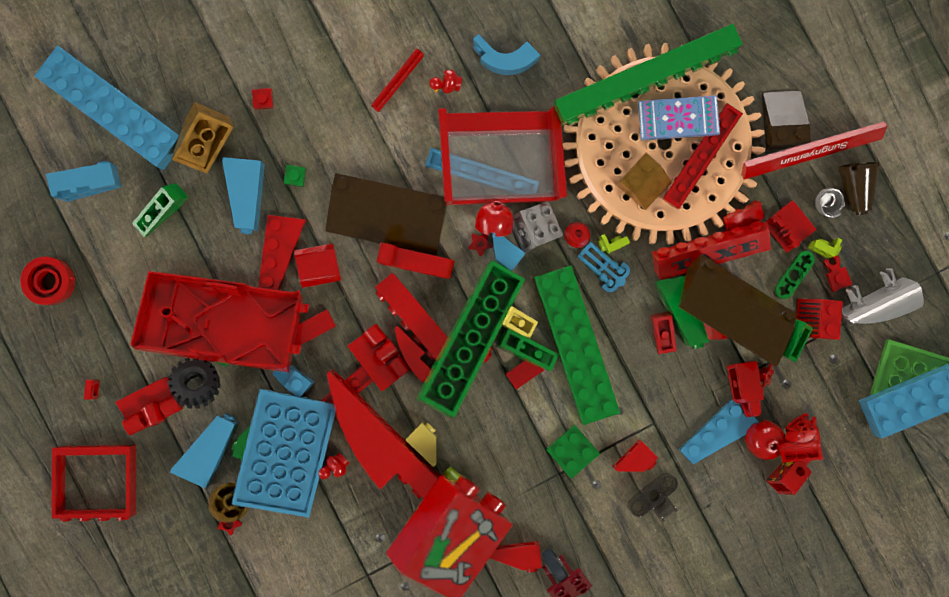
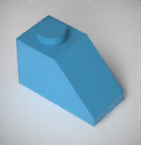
M492 233L496 262L513 271L525 255V252L505 237H496V233Z
M292 364L290 365L289 373L274 371L273 373L275 378L286 389L298 397H304L315 383Z

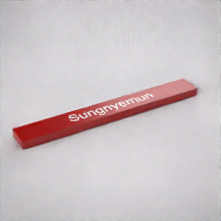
M880 122L745 161L741 176L743 179H748L882 140L888 126L885 122Z

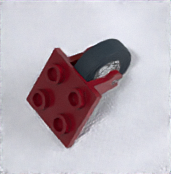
M550 548L541 553L546 562V565L542 568L553 584L546 589L551 597H577L585 594L592 587V584L580 568L572 571L562 554L556 557ZM563 567H565V568L567 569L568 573L570 574L569 577H568V574L566 573V571H565V569H564ZM552 575H554L558 582H560L559 584L556 582Z

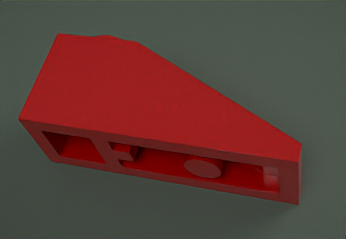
M538 541L498 545L490 559L520 570H526L527 572H536L539 568H542Z

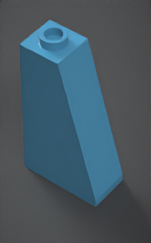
M223 157L222 162L234 227L243 234H252V231L258 232L265 164L257 160Z
M226 413L217 416L174 465L170 473L203 488L209 487L239 422L235 421V417Z

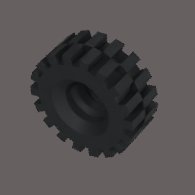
M185 358V363L182 364L179 361L177 363L179 367L171 369L173 374L169 373L168 376L170 380L168 381L169 390L174 399L183 407L186 405L187 408L192 409V406H195L196 409H199L201 404L205 407L208 405L207 401L213 402L215 400L214 394L218 396V388H221L217 370L210 361H199L198 359L190 361L189 358ZM201 378L202 385L198 389L191 390L188 388L187 384L191 379Z

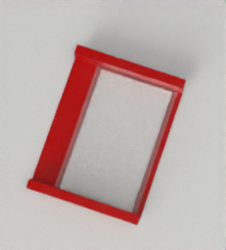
M554 106L549 111L447 113L446 108L438 109L444 202L446 205L488 204L493 201L502 203L559 201L561 198L567 197L562 127Z

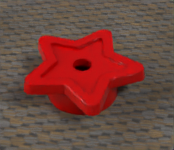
M471 234L473 242L469 245L468 249L476 250L479 256H483L485 249L493 247L487 241L488 235Z
M769 364L768 368L763 367L760 372V381L763 382L762 387L770 385L771 377L775 371L772 364Z
M236 520L228 524V522L220 521L217 529L227 531L232 536L234 529L242 526V522Z

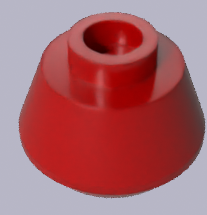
M574 222L568 225L564 237L571 247L581 248L589 242L590 230L584 223Z

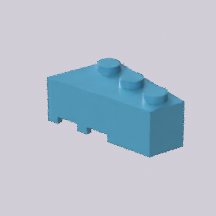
M109 161L46 174L51 197L65 202L122 187L117 166Z

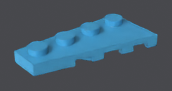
M731 399L678 450L692 464H695L746 435L750 426L759 422L755 417L745 416L741 403H736Z

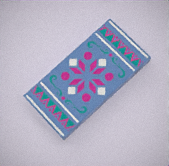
M717 95L638 101L641 141L720 134Z

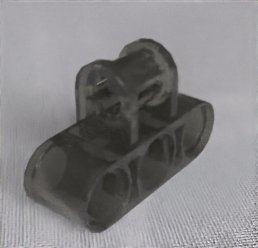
M670 473L660 474L628 501L629 511L636 517H642L653 510L662 523L665 522L666 517L678 511L668 498L678 487L677 479ZM666 478H671L672 480L669 487H664L663 485ZM656 490L657 496L654 499H649V492ZM641 502L642 508L639 511H634V504Z

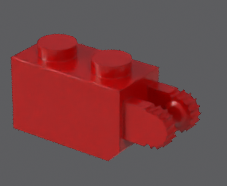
M757 361L727 366L733 401L741 403L745 416H760V400H764V390L760 381V369Z

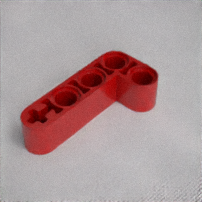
M380 243L376 260L381 265L444 279H451L455 262L451 259L406 250L386 243Z

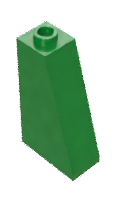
M686 276L656 281L655 286L668 312L672 314L673 321L685 345L692 346V349L704 347V343H709L704 323L679 308Z

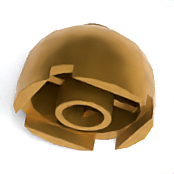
M224 483L216 487L210 494L208 509L216 520L234 522L242 518L248 511V507L232 504L236 483Z

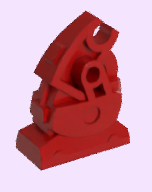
M805 413L792 420L786 426L785 443L780 444L782 463L823 460L821 437L816 426V417L813 416L809 420V414Z

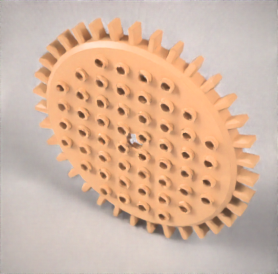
M663 43L660 50L661 54L669 51L668 43ZM650 44L645 45L643 51L644 59L637 60L634 50L630 48L627 51V58L630 63L622 66L619 58L614 55L611 58V63L615 68L614 72L609 74L601 65L597 67L596 71L602 79H605L654 57L652 56ZM718 62L712 65L709 63L708 68L703 66L699 71L692 72L691 70L686 72L685 76L689 78V82H685L683 77L678 80L672 78L667 80L668 83L663 86V90H659L657 86L651 87L650 91L643 95L637 93L638 98L632 97L631 100L624 103L621 101L614 103L615 106L606 111L600 109L596 111V115L590 118H586V116L579 118L577 126L564 125L563 132L576 134L575 142L563 143L564 150H575L576 158L565 160L564 165L565 167L578 165L580 174L573 175L568 181L570 184L583 180L587 188L581 190L576 197L579 200L588 194L592 195L595 202L589 206L587 210L589 214L596 211L599 206L607 211L606 215L602 217L600 224L605 225L613 216L620 220L615 231L618 235L624 231L625 225L628 224L634 227L632 233L633 241L638 240L641 229L650 231L649 244L653 245L656 243L657 232H666L667 245H672L674 243L673 231L681 230L684 241L689 242L691 241L689 228L696 225L702 237L708 235V230L704 224L705 220L710 218L714 225L720 228L724 224L717 213L722 209L727 214L736 211L729 204L732 198L743 204L749 200L746 195L738 190L742 184L748 188H754L757 182L749 178L743 179L741 172L744 162L751 159V154L760 155L765 152L763 147L752 146V138H759L765 132L759 129L751 131L749 122L756 121L761 117V114H746L744 107L750 105L755 99L751 96L742 101L739 100L736 92L744 87L745 83L743 81L737 83L733 88L725 82L733 72L731 68L724 71L720 77L713 72ZM588 77L584 81L586 87L595 83ZM700 85H705L706 90H701ZM675 93H679L681 98L715 96L720 93L723 99H719L717 96L718 114L725 104L728 103L742 112L743 115L705 170L706 175H702L696 183L697 193L691 191L684 203L689 205V209L685 210L682 204L680 209L677 210L663 201L662 198L683 169V161H688L695 151L692 149V144L698 146L704 136L681 138L680 141L670 138L672 143L667 150H662L658 147V139L641 141L638 101L674 99ZM623 110H629V115H624ZM597 118H603L604 123H598ZM619 126L621 128V131L616 132L614 130V127ZM593 134L595 140H590L588 136ZM636 135L638 140H632L631 136ZM611 143L612 149H607L606 144ZM649 144H654L655 149H650ZM735 144L740 145V150L735 149ZM623 152H628L629 157L625 158ZM666 152H670L672 158H667ZM645 153H648L662 166L672 182L644 210L631 197H629L628 201H625L623 195L626 193L617 184ZM602 160L604 162V165L599 166L597 164V161ZM730 161L732 167H727L726 162ZM614 169H620L621 174L616 175ZM718 178L723 179L722 185L718 183ZM607 185L612 187L611 192L606 191L605 187ZM710 195L715 197L713 202L709 200ZM659 211L663 213V218L657 216Z

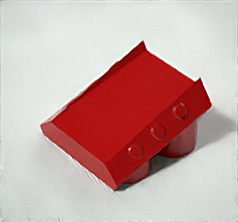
M334 244L294 250L302 288L341 281Z

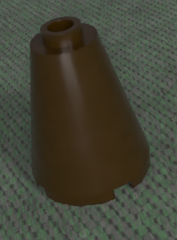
M879 162L839 166V173L851 211L856 212V215L868 214V211L872 210L880 167Z

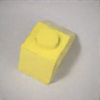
M511 307L502 325L530 339L538 322L516 308Z
M422 422L409 435L406 441L434 467L437 464V436L434 433L436 429L427 422L425 424Z

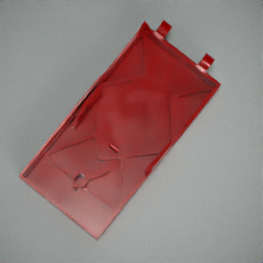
M148 271L130 346L139 351L289 373L292 355L300 354L301 345H295L300 315L301 313H308L309 303L303 304L304 299L300 290L289 292L252 287L245 283Z

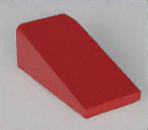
M670 312L652 314L651 322L658 355L677 351L672 314Z

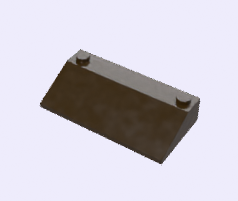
M335 173L325 232L375 243H386L398 248L437 256L448 205L444 202V196Z
M702 254L688 266L679 308L773 366H778L795 328L796 313Z

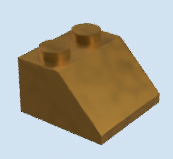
M645 153L619 181L617 186L646 210L672 181L662 166L648 153Z

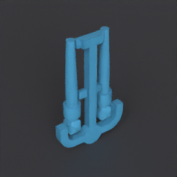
M591 242L577 256L599 276L602 282H606L601 287L606 292H613L619 286H623L626 282V277L630 273V268L625 262L619 266V263L615 260L613 261ZM590 247L606 261L604 264L588 251ZM586 254L600 266L599 270L582 256ZM610 264V267L616 269L618 274H623L625 270L626 272L623 276L618 277L606 266ZM603 270L615 279V285L612 288L608 287H611L614 284V281L612 279H608V276L605 273H602Z

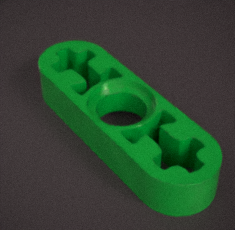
M803 251L795 256L773 288L776 298L788 299L792 296L815 263L813 253ZM807 256L808 263H804L801 268L797 267L803 262L801 257ZM791 270H796L799 274L796 281L791 280L789 277ZM787 282L793 284V286L788 285L785 291L787 294H780V287H785Z

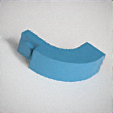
M479 34L473 39V49L478 55H483L480 58V63L488 70L497 74L515 75L531 68L540 58V54L528 41L515 52L503 54L495 51Z

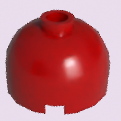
M493 201L482 206L477 212L475 228L485 235H489V232L496 233V237L507 236L512 232L514 218L511 210L503 205L502 202Z
M762 420L763 422L754 423L746 432L745 442L747 443L748 451L754 456L763 460H772L781 455L780 444L785 443V434L774 422Z

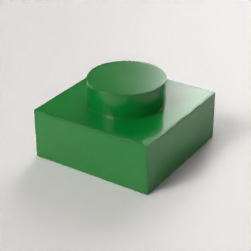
M287 165L284 184L304 187L307 169L305 167Z

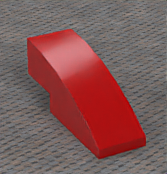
M397 326L395 333L400 350L413 373L423 383L431 371V368L421 359L425 351Z

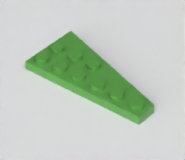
M886 339L870 394L874 395L889 387L949 363V358Z

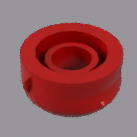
M39 257L30 261L24 267L20 278L24 295L36 304L48 306L57 305L67 300L72 295L76 284L75 275L71 267L66 262L51 257ZM51 272L56 278V283L52 289L47 290L44 280Z

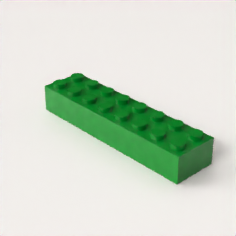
M493 260L486 264L416 400L449 418L456 416L525 281L523 277Z
M572 266L534 277L533 280L581 424L586 425L620 414Z

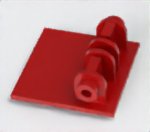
M794 200L764 222L786 253L798 247L800 242L817 230Z

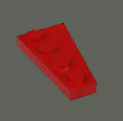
M267 215L258 288L280 290L287 267L301 236V231L307 221L306 219Z

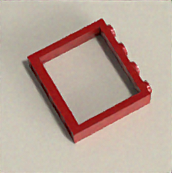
M136 445L58 446L52 448V519L67 522L71 521L72 518H78V521H90L91 518H98V521H108L110 518H117L118 521L129 520V517L136 515ZM126 455V509H65V456Z

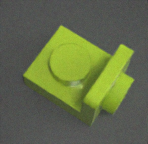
M605 234L599 237L600 241H598L602 252L606 251V254L630 244L628 237L622 238L621 235L611 239V244H609Z
M823 239L810 242L807 249L826 258L835 257L841 251L842 246L840 244L842 239H834L831 244Z

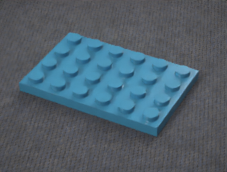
M259 389L232 504L309 518L319 481L318 472L323 465L336 413L334 404Z

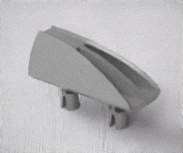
M888 268L886 273L880 272L885 286L862 298L858 286H851L852 290L846 289L851 304L842 308V317L852 323L868 324L903 316L923 307L924 299L921 286L918 282L904 277L896 280L893 269Z

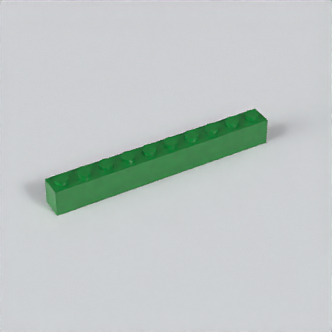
M733 23L556 99L553 105L562 125L568 124V126L579 122V118L584 116L590 118L596 115V111L604 109V111L611 109L615 106L614 103L621 101L624 103L631 100L632 96L637 93L643 95L649 92L651 87H662L668 83L667 80L672 78L678 80L691 70L692 72L699 71L703 68V65L710 63V65L715 64L725 55L731 57L739 52L738 49L743 43Z

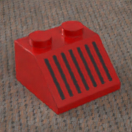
M797 299L796 319L807 323L813 328L809 338L840 340L843 301Z

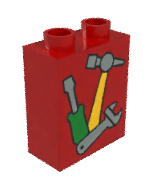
M441 474L389 547L386 555L399 572L408 578L446 597H462L513 525L502 514L507 505L490 492H487L483 499L478 497L477 493L480 488L462 475H460L456 482H453Z

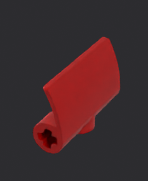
M378 324L370 327L363 335L348 345L350 351L381 391H384L411 370L400 355L398 348L387 338Z
M164 377L115 402L125 418L122 424L128 435L131 436L147 427L158 425L165 421V418L183 410L184 407L174 399L169 390L168 381L170 380L168 377Z

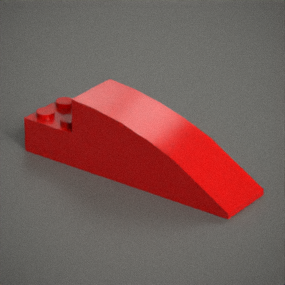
M334 369L329 371L327 378L338 421L351 449L366 473L379 489L398 473L399 480L405 485L408 483L413 488L412 492L416 497L424 499L441 475Z

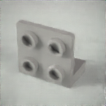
M549 202L533 206L513 215L514 224L512 229L522 251L525 253L539 245L563 236Z

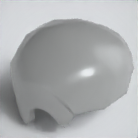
M832 187L821 190L815 199L816 209L821 215L834 218L840 216V211L845 206L843 194L839 189Z

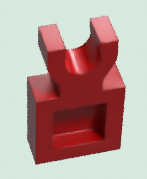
M838 255L832 257L834 260L833 265L829 263L828 259L822 261L824 266L829 269V273L825 275L832 292L852 285L846 267L840 268V258Z

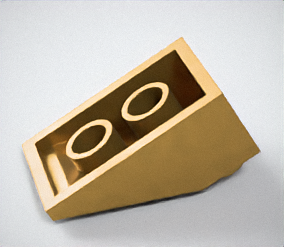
M194 102L185 118L171 159L207 174L234 127L230 117Z

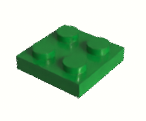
M575 424L546 448L547 452L571 479L600 455Z

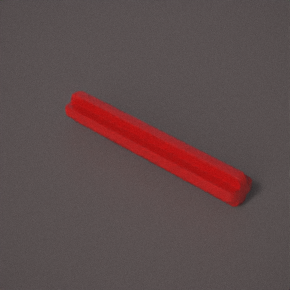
M415 49L374 100L371 106L375 111H381L422 60L424 53L421 50Z

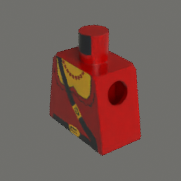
M811 461L782 463L765 481L778 494L795 495L811 475V470L807 467Z

